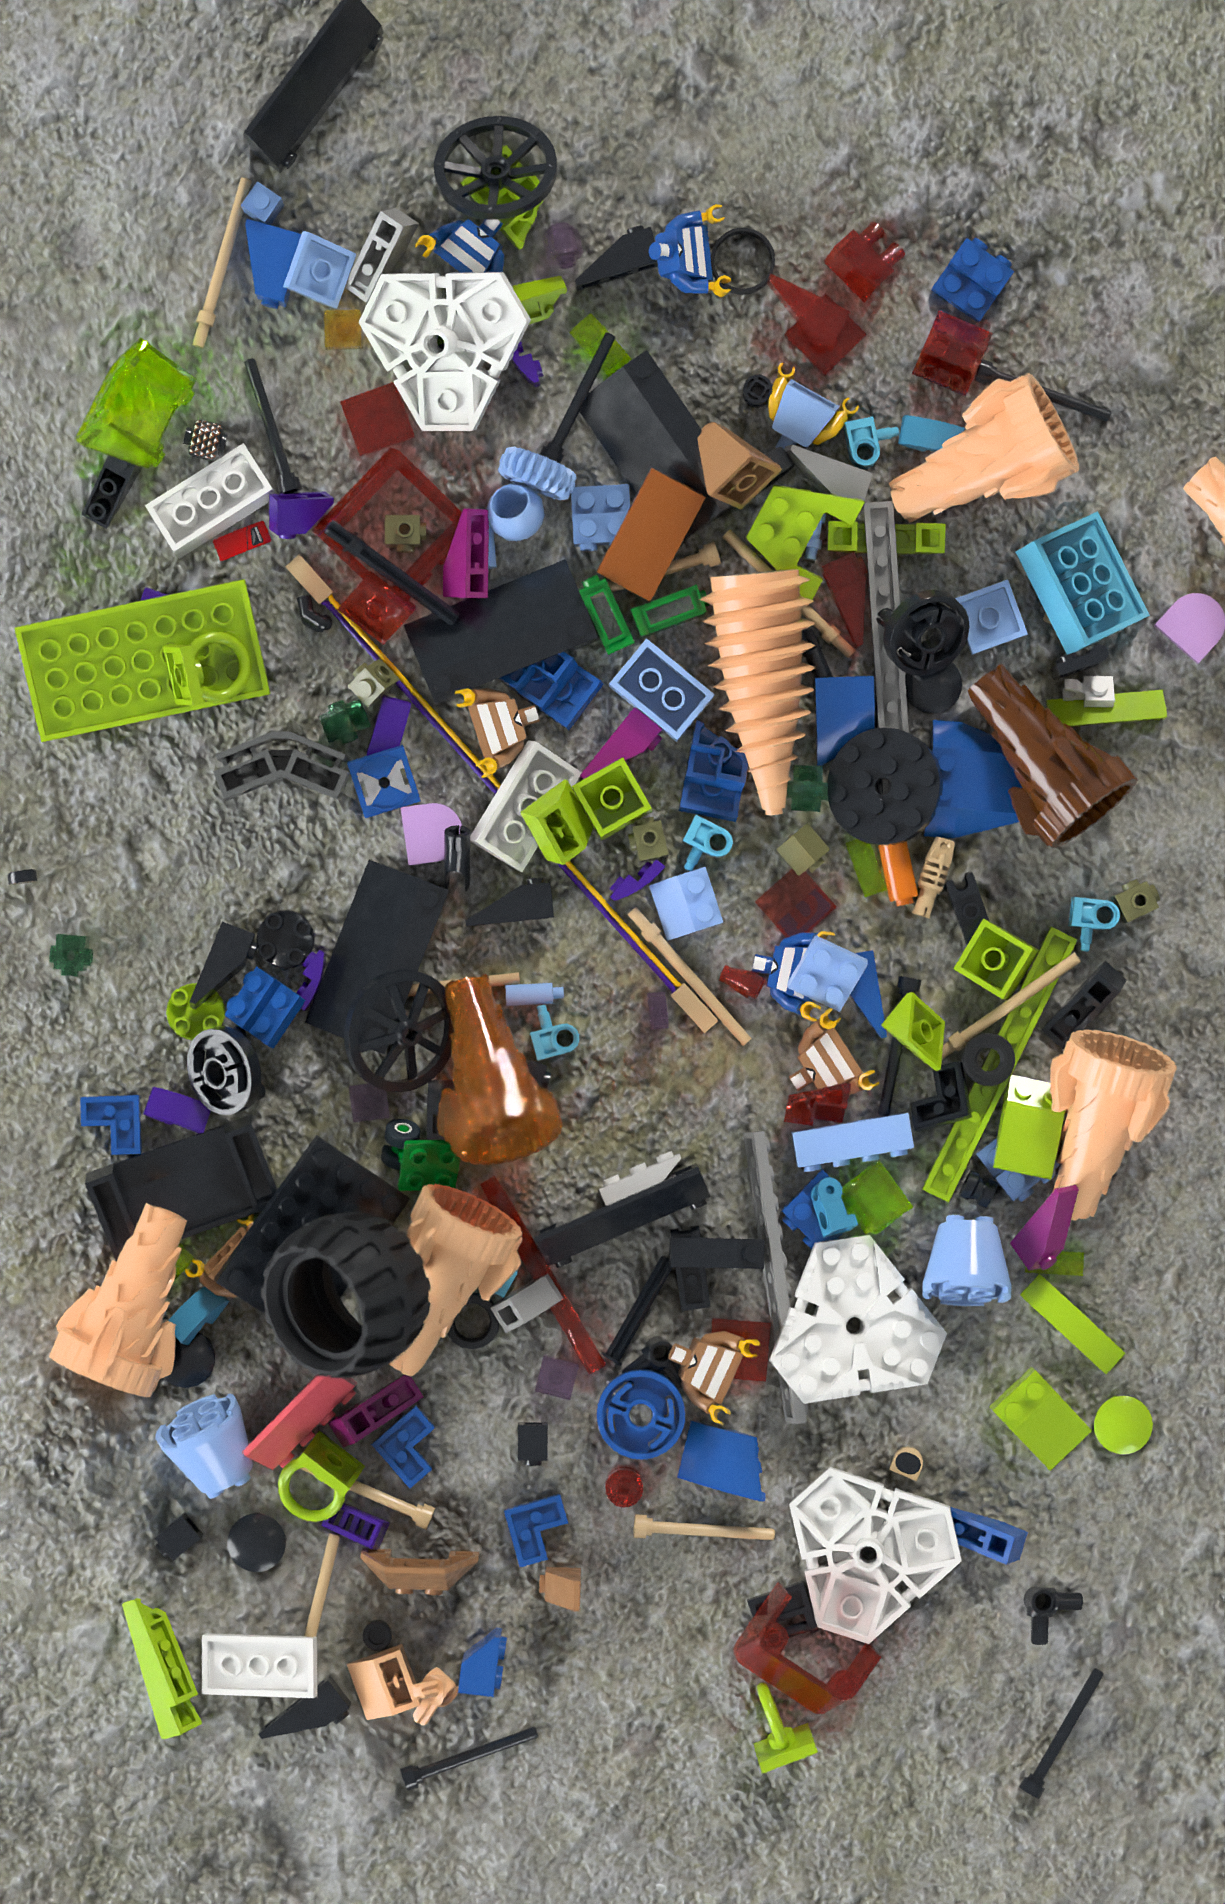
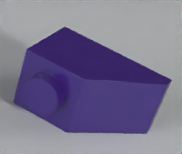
M325 491L269 494V529L282 539H294L296 534H306L334 504V498Z

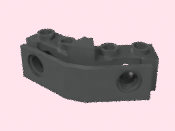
M269 732L218 753L216 757L218 761L223 763L224 767L213 771L221 793L227 801L282 778L340 801L351 775L348 771L340 769L342 762H347V755L292 732ZM272 741H296L308 746L306 754L295 749L270 751L267 749L258 753L256 748ZM314 753L335 762L333 768L311 760L312 754ZM253 754V758L233 767L229 764L238 760L241 756L245 757Z

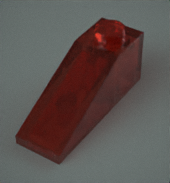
M770 274L767 285L805 334L812 338L811 342L824 349H827L828 346L834 348L850 311Z
M853 552L823 565L820 570L854 647L858 649L863 645L866 588L864 574L868 573L862 557L856 558Z

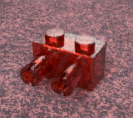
M871 222L860 234L853 229L834 246L824 260V263L864 303L883 287L894 272L892 267L905 257L903 248L895 253V250L900 246L896 242L891 243L880 255L872 248L885 235L882 227L874 232V229L879 225L876 222Z

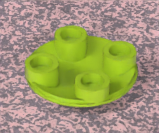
M197 983L187 984L174 990L166 1008V1016L171 1029L177 1035L187 1040H193L204 1030L221 1026L225 1017L224 1002L218 992L214 993L196 1010L190 1008L189 1001Z
M1113 1396L1100 1406L1094 1419V1433L1098 1441L1107 1450L1116 1454H1131L1140 1450L1148 1442L1153 1428L1152 1417L1147 1407L1138 1399L1130 1396Z

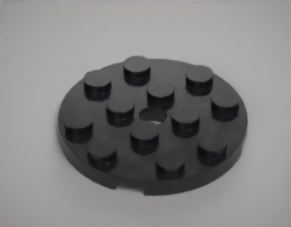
M895 728L871 729L849 740L834 758L827 780L829 806L839 825L856 839L881 846L900 844L921 833L934 818L940 796H942L943 792L942 773L934 753L918 737ZM887 778L891 782V789L887 794L881 795L877 791L878 784L881 779Z

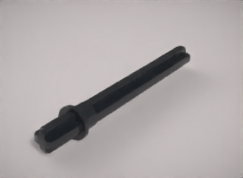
M333 520L326 526L325 534L343 546V552L348 551L353 556L358 557L447 624L453 625L460 615L458 611L368 546L366 542L358 537L356 531L351 533Z

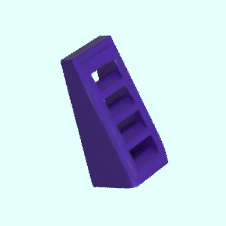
M346 1503L341 1507L344 1513L339 1525L334 1524L338 1512L331 1518L324 1520L321 1526L374 1550L379 1549L389 1527V1522ZM353 1514L355 1515L349 1530H347L345 1527L350 1515ZM363 1519L365 1520L363 1529L360 1535L356 1534L359 1525ZM373 1524H374V1525H375V1528H374V1530H373V1532H372V1535H371L370 1539H368L367 1537H368V1535H369V1533H370V1530H371V1528H372V1526H373Z

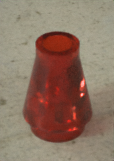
M725 965L719 981L725 983L746 999L750 997L757 999L765 978L759 976V972Z

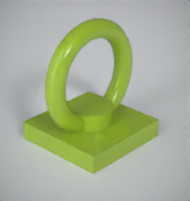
M209 632L196 638L190 645L174 644L163 647L177 705L195 706L203 704L204 700L209 702L228 701L237 696L249 680L251 672L249 654L244 645L230 634ZM215 643L231 648L239 662V672L234 683L228 688L219 691L207 689L202 685L204 682L203 671L200 662L196 659L198 653L204 647Z
M319 1431L300 1457L294 1458L282 1469L278 1479L280 1499L289 1512L302 1520L311 1522L327 1520L341 1509L346 1493L366 1466ZM305 1467L319 1481L327 1484L334 1490V1497L327 1507L319 1510H310L302 1507L294 1500L289 1484L292 1475L297 1470Z
M760 1682L757 1685V1692L772 1731L766 1739L753 1743L762 1773L818 1753L809 1724L805 1723L795 1728L784 1727L769 1686L765 1682Z

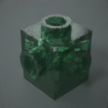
M344 700L335 702L327 706L328 712L318 716L329 743L341 740L342 745L359 739L357 735L359 732L371 727L361 700L346 704Z
M793 765L792 781H788L786 798H791V810L820 812L821 800H827L828 783H823V766Z
M56 934V945H51L49 956L50 963H54L53 969H61V975L74 977H78L79 971L87 972V966H92L93 949L89 948L90 937ZM71 951L74 952L73 960L69 959V953Z

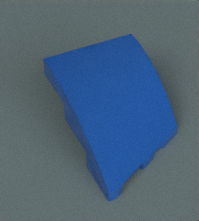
M565 652L498 678L568 731L604 685L601 680L581 668L575 659Z
M874 676L815 678L817 766H822L834 759L840 749L853 737L862 732L875 729Z
M696 720L678 811L736 822L741 792L746 782L748 770L746 756L744 753L735 752L739 748L733 747L724 737H718L707 729L703 722Z
M691 1421L677 1478L757 1501L765 1502L766 1498L765 1493L761 1491L759 1473H762L761 1462L758 1459L757 1437L736 1430L720 1429L699 1421Z

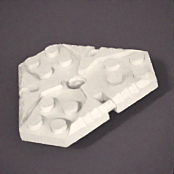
M504 272L446 273V276H440L439 273L381 274L358 323L387 371H394L398 379L393 382L422 431L477 430L487 406L501 381L499 375L501 371L507 369L531 321ZM441 288H446L447 298H442ZM438 336H441L445 342L444 350H441L437 344ZM406 361L412 367V370L409 372L406 371L403 365ZM485 361L491 364L489 371L482 367Z
M870 1235L816 1242L810 1253L794 1295L798 1297L795 1307H789L769 1359L804 1404L860 1395V1391L870 1390L871 1393L925 1385L929 1382L947 1333L913 1289H908L903 1283L905 1279ZM894 1290L899 1297L891 1302L887 1295ZM809 1302L817 1305L813 1316L805 1313ZM856 1317L860 1321V1328L856 1333L850 1334L846 1329L847 1321ZM866 1369L868 1378L859 1380L858 1370Z
M829 1467L789 1504L802 1560L806 1559L807 1569L804 1572L815 1621L819 1628L870 1644L911 1607L910 1601L916 1596L920 1599L962 1561L952 1513L948 1505L895 1488V1491L883 1488L884 1484ZM880 1499L891 1502L888 1511L877 1507ZM866 1546L873 1547L877 1552V1557L873 1560H866L861 1555V1549ZM826 1555L828 1564L819 1565L817 1557ZM902 1580L908 1586L903 1593L896 1587Z

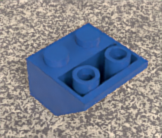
M496 1627L464 1652L458 1693L493 1697L494 1690L501 1688L503 1666H498V1659L504 1660L507 1637L501 1636L502 1628Z

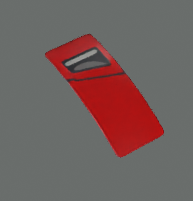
M259 521L213 540V544L220 561H224L253 548L270 543L272 540L265 522Z

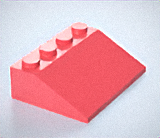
M316 1375L249 1443L242 1453L271 1470H274L278 1465L284 1468L295 1456L291 1451L298 1444L304 1447L315 1436L312 1430L319 1423L324 1427L336 1415L333 1409L340 1402L345 1406L354 1397L356 1392L353 1388L357 1385V1382L352 1377L331 1378L330 1376Z

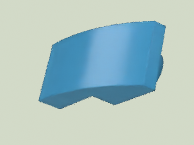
M904 415L898 444L922 452L927 450L936 452L943 448L942 444L945 441L963 432L965 428L937 420Z
M205 1286L202 1287L168 1320L176 1324L175 1337L182 1344L189 1345L205 1323L213 1324L230 1301L226 1297L216 1296Z

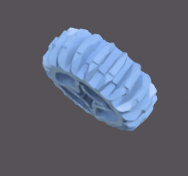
M517 447L506 448L500 458L498 472L505 479L510 480V482L525 484L538 494L558 500L568 499L570 493L573 492L577 477L565 465L559 464L538 453Z

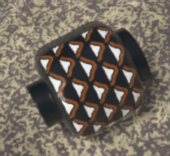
M197 420L193 428H186L183 444L189 445L188 452L190 456L214 461L218 456H223L228 433H224L221 424Z

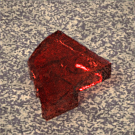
M851 1083L788 1095L784 1122L813 1126L814 1119L843 1123Z

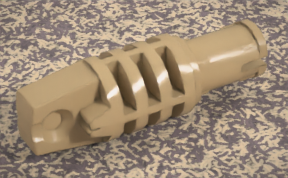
M935 837L925 858L920 879L917 883L920 891L912 911L913 914L930 919L936 896L943 891V886L949 873L955 842Z

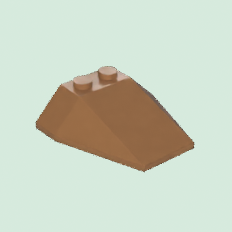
M362 1548L360 1559L389 1589H396L397 1594H413V1590H425L427 1595H442L443 1590L448 1591L478 1563L479 1552L450 1551L448 1559L392 1558V1549L374 1550Z

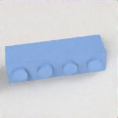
M907 1112L791 1132L796 1164L798 1168L804 1167V1172L822 1169L821 1164L833 1162V1167L851 1164L850 1159L858 1157L862 1158V1162L878 1160L879 1154L890 1152L891 1157L907 1155L908 1149L914 1148L909 1114Z

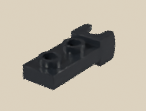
M971 871L964 874L966 884L960 890H957L954 883L948 879L944 884L966 946L982 920L990 921L974 874Z

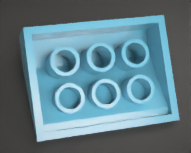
M1098 512L1038 538L1016 551L1067 655L1078 652L1150 616Z

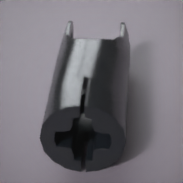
M459 825L450 826L444 830V880L447 890L450 883V872L452 871L463 875L466 892L470 887V829L465 826H460V834Z

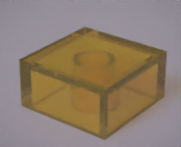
M360 309L324 311L326 350L363 349L362 328L358 323L362 316Z

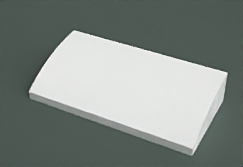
M243 443L154 499L145 507L173 552L180 559L269 503V494L276 493Z
M528 740L471 834L470 841L509 866L523 872L538 844L520 812L564 779L568 780L572 787L576 784L582 772L538 742Z

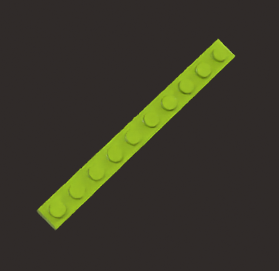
M1050 927L1019 991L1070 956L1078 939ZM1058 979L1009 1012L997 1034L1011 1044L1015 1053V1066ZM990 1048L981 1069L992 1071L998 1067L1000 1056L996 1050ZM1010 1076L1004 1082L994 1086L973 1083L968 1093L972 1118L953 1124L922 1190L949 1203Z

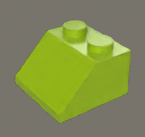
M624 758L617 760L572 786L601 841L631 825L636 820L652 813L651 805Z
M983 919L953 969L1001 999L1007 1000L1013 995L1039 950L1014 934Z

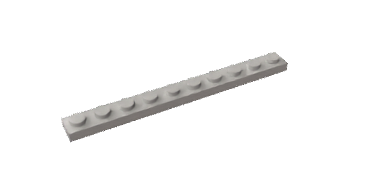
M893 501L864 503L878 728H895L909 733L905 672L900 670L886 654L883 640L885 629L876 620V618H880L877 614L883 608H890L894 612L900 605ZM887 778L882 779L883 795L887 794L891 789V782Z
M764 1131L743 1133L758 1238L765 1239L763 1272L775 1346L790 1307L791 1287L788 1281H786L785 1276L787 1259L781 1249L780 1240L783 1238L781 1225L777 1221L778 1199L773 1194L772 1187L774 1171L772 1166L769 1165L768 1160L770 1143ZM778 1372L785 1422L791 1424L806 1423L808 1404L802 1403Z

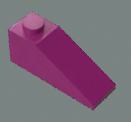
M463 509L443 566V597L488 598V509Z
M634 707L580 774V778L584 780L621 758H624L625 762L644 754L647 749L653 751L663 739L659 735L662 728Z
M1076 1185L1056 1188L1010 1242L1029 1271L1042 1268V1270L1050 1268L1056 1263V1257L1064 1249L1079 1191Z
M404 1374L328 1422L344 1448L357 1443L424 1396L412 1377Z

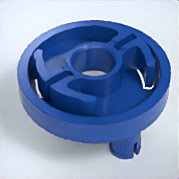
M638 1369L622 1373L608 1383L599 1398L597 1406L599 1431L605 1442L614 1451L625 1457L641 1460L657 1457L668 1451L677 1442L683 1431L685 1407L682 1396L668 1378L657 1372ZM619 1387H621V1388L614 1394V1396H612V1394H613ZM667 1402H668L669 1415H668V1416H665V1415H667ZM645 1404L650 1407L653 1416L647 1425L638 1426L630 1420L629 1413L633 1406ZM613 1415H614V1422H615L616 1431H615L614 1424H613Z

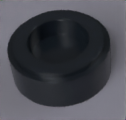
M35 869L15 871L7 874L9 885L38 881Z
M382 1620L369 1622L363 1631V1642L369 1649L374 1651L387 1648L392 1639L391 1627Z

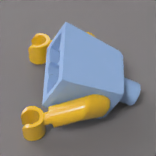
M780 363L777 372L778 378L775 379L772 385V394L768 399L769 417L774 421L772 429L782 434L775 448L783 447L784 449L785 446L792 444L796 446L797 443L808 448L811 443L820 445L835 437L843 428L844 423L848 421V418L858 411L859 405L853 411L847 410L845 404L850 398L844 399L840 406L794 381V366L790 374H783L781 371L784 363Z

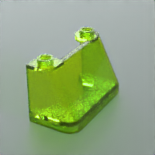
M140 337L110 367L74 440L85 448L146 469L151 466L156 468L165 456L163 452L164 445L160 442L175 410L181 404L186 406L193 398L195 392L192 389L197 379Z

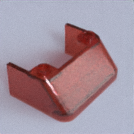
M777 1582L735 1643L733 1649L734 1656L743 1667L811 1712L825 1714L853 1698L882 1657L872 1644L865 1643L849 1668L835 1672L827 1684H825L783 1656L781 1652L788 1643V1633L781 1624L776 1622V1619L792 1596L781 1583Z

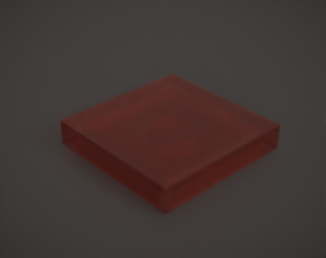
M826 293L784 334L794 347L824 377L867 335Z
M394 382L340 401L360 457L415 438Z
M369 571L344 599L337 610L384 645L411 616L417 606L372 571Z
M712 1318L711 1333L726 1331L743 1337L745 1341L755 1339L760 1342L759 1346L752 1343L749 1345L750 1353L758 1356L751 1358L743 1356L733 1379L766 1382L771 1322Z

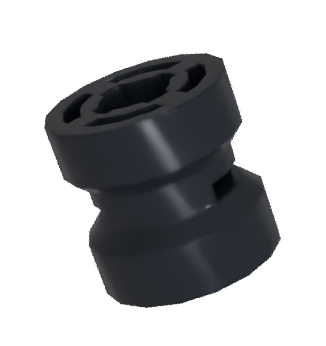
M761 374L750 376L743 386L744 401L753 408H760L768 403V399L772 394L770 380Z
M970 1170L961 1187L959 1196L966 1200L976 1199L977 1205L987 1208L996 1191L998 1182L992 1179L984 1181L979 1173Z

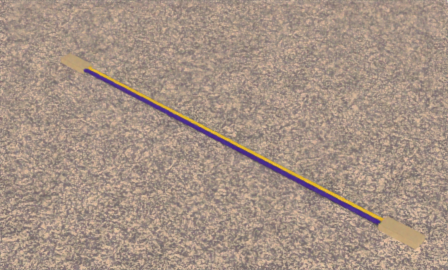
M300 554L285 566L319 605L323 604L329 609L374 661L381 658L400 679L396 683L399 689L488 788L496 794L501 783L493 775L486 778L481 777L487 773V768L483 764L476 767V763L480 760L334 599V592ZM571 861L564 865L558 864L665 983L672 993L670 996L704 1033L715 1025L718 1019L685 983L678 982Z

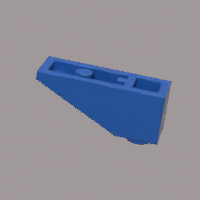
M873 950L858 952L855 954L867 959L868 965L849 996L878 1037L885 1038L887 1037V1032L881 1026L885 1020Z
M950 1507L959 1545L1006 1565L1020 1560L1028 1532L996 1519Z

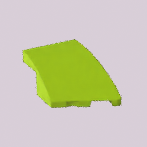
M504 145L502 157L507 159L512 152L507 145ZM518 162L513 168H519L523 166L520 162ZM467 176L460 183L462 186H465L479 178ZM536 176L511 179L529 191H533L540 183ZM486 187L470 196L476 203L487 205L490 188ZM503 188L499 190L497 205L516 201L520 197ZM542 202L521 215L498 219L503 223L499 230L518 250L523 248L526 236L536 219L537 211Z

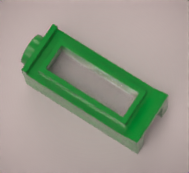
M598 575L582 581L584 587L579 588V593L607 654L610 655L634 644L633 636L606 577L599 579Z
M696 584L632 608L631 614L636 622L640 638L643 639L706 615L707 610L705 607L710 606V604L700 601L701 598L707 596L705 590L699 591Z

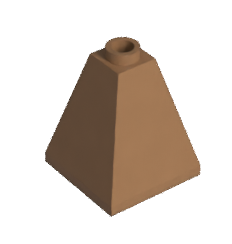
M715 422L705 425L701 430V435L697 438L707 493L711 497L738 509L746 506L782 471L780 465L726 427Z

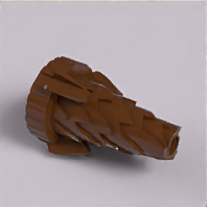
M999 664L994 670L984 675L967 690L974 706L993 728L992 736L1002 747L1004 756L1015 770V775L1023 787L1013 786L1008 790V793L1011 796L1012 805L1019 823L1026 835L1039 836L1046 846L1058 848L1097 823L1115 808L1137 784L1138 779L1119 756L1112 757L1108 753L1083 741L1072 727L1065 723L1063 724L1048 707L1044 708L1026 685L1020 686L1003 664Z

